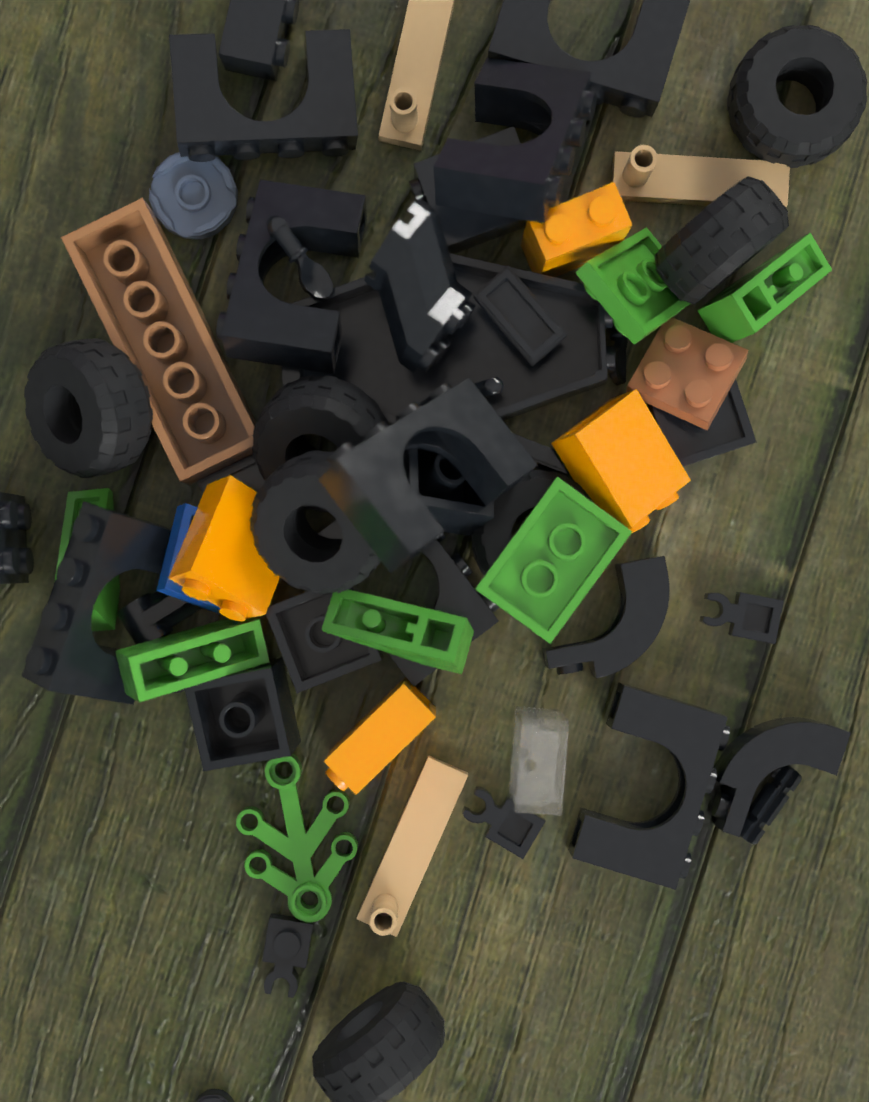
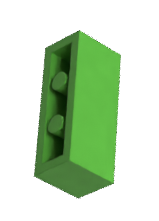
M255 617L245 619V621H234L226 618L115 651L125 693L139 703L270 662L260 619Z

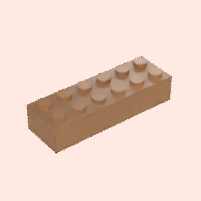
M141 198L61 237L113 345L128 355L129 360L137 365L142 373L141 377L148 387L151 396L149 399L151 408H153L152 426L179 481L191 485L252 455V435L256 420L157 217L146 201Z

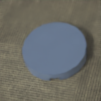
M178 152L168 156L156 168L153 174L151 190L149 188V201L155 216L169 232L184 239H205L218 234L230 223L237 208L238 189L231 171L218 157L208 162H194L189 160L188 157H180Z

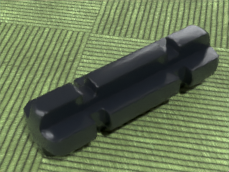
M789 765L775 770L771 776L774 778L771 784L766 783L750 806V815L745 819L740 837L748 843L755 845L760 841L765 833L763 830L766 824L768 826L771 825L790 798L787 796L789 790L794 792L801 782L802 776Z

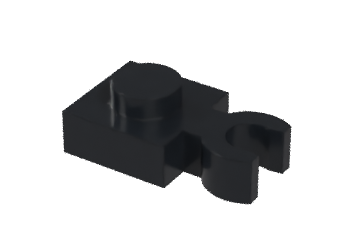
M736 592L735 602L732 604L726 596L720 593H705L704 599L717 602L720 610L718 615L713 618L700 616V622L709 626H721L726 622H730L728 635L776 644L784 601Z
M476 787L474 794L485 801V807L479 812H474L464 806L462 810L463 816L472 823H488L489 826L484 833L485 837L524 859L546 822L545 818L508 796L505 797L501 806L494 803L493 797L488 790Z
M271 913L262 961L275 963V966L268 972L264 982L266 994H271L274 980L284 978L290 986L288 997L293 998L299 986V975L294 966L307 967L314 922H303L293 916Z

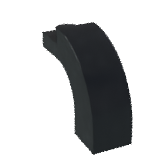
M665 556L615 564L620 590V606L613 623L606 631L595 638L543 648L545 666L548 669L556 668L557 674L561 675L584 670L582 663L589 662L591 675L595 678H600L618 672L637 660L654 642L661 630L668 610L670 585Z
M800 717L773 719L748 729L725 749L714 767L717 769L716 780L726 786L724 792L718 791L713 801L711 815L715 817L713 823L721 831L740 837L758 785L769 773L782 766L801 764L837 775L851 733L820 721Z

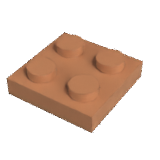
M672 317L661 325L630 379L626 393L637 389L645 403L708 430L745 363L749 350Z

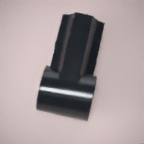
M157 591L152 595L147 593L120 609L116 614L137 645L167 636L174 631L172 627L195 614L202 607Z

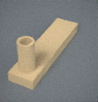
M409 0L379 131V142L422 150L455 0Z
M639 145L632 152L615 151L612 162L611 183L615 182L622 201L708 206L728 189L749 176L763 180L786 208L788 206L790 166L780 163L773 164L765 160L657 154L651 146Z
M428 755L357 914V920L370 925L373 932L381 936L391 934L397 937L468 777V772Z

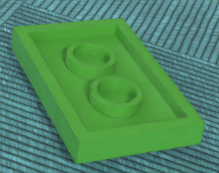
M647 227L588 260L575 272L584 283L587 293L593 299L599 301L612 317L616 329L622 335L628 337L633 345L691 304L683 300L681 301L668 288L655 270V254L662 246Z
M556 477L481 579L475 590L551 644L632 531L559 477Z

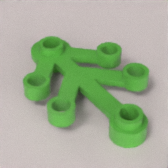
M292 754L288 757L271 759L265 767L266 780L272 787L279 789L287 835L266 822L262 811L254 806L246 807L238 814L236 826L242 834L255 836L292 861L296 879L275 867L271 855L263 849L254 850L248 855L244 864L246 873L252 878L263 879L288 896L289 910L298 920L316 922L325 917L330 910L332 894L329 886L345 862L355 857L358 850V841L353 834L348 832L336 835L331 845V855L314 876L311 857L336 819L346 814L350 800L348 795L342 790L334 789L329 791L324 797L322 810L306 832L296 785L302 774V765L297 756ZM288 762L292 766V774L287 777L281 776L277 771L278 763ZM333 796H338L343 800L344 808L340 811H334L329 807L328 800ZM245 814L255 815L258 825L254 828L246 827L243 823V816ZM340 840H348L352 843L353 850L348 854L340 853L336 844ZM255 857L263 858L266 862V869L263 871L255 870L251 865V860ZM305 892H313L317 895L318 902L315 905H307L304 903L302 895Z

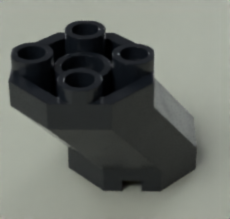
M424 200L414 202L407 210L414 215V218L408 225L399 219L392 227L371 260L369 268L374 272L366 274L364 279L365 283L379 292L399 363L412 373H416L420 369L426 373L432 364L436 365L451 344L445 339L448 333L452 335L457 327L461 328L476 307V305L469 301L472 293L457 282L438 211Z

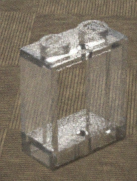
M515 706L508 791L514 812L562 816L569 721L560 710Z

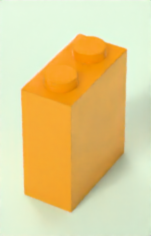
M615 182L550 208L544 223L527 221L521 247L532 272L552 277L560 276L583 266L588 260L625 239L632 227V222Z
M637 389L610 399L551 443L573 480L586 491L598 507L630 529L632 533L650 522L648 515L652 511L663 509L674 503L679 498L677 491L691 481Z
M229 475L207 484L168 578L183 586L182 591L189 597L197 600H207L220 607L219 612L223 616L234 621H245V619L267 613L280 577L276 576L267 567L268 565L259 555L254 545L255 541L250 527V518L252 516V504L258 492Z
M404 677L331 748L324 760V763L329 767L325 771L326 775L342 791L349 787L357 795L436 718V707L416 686L413 687L407 677Z

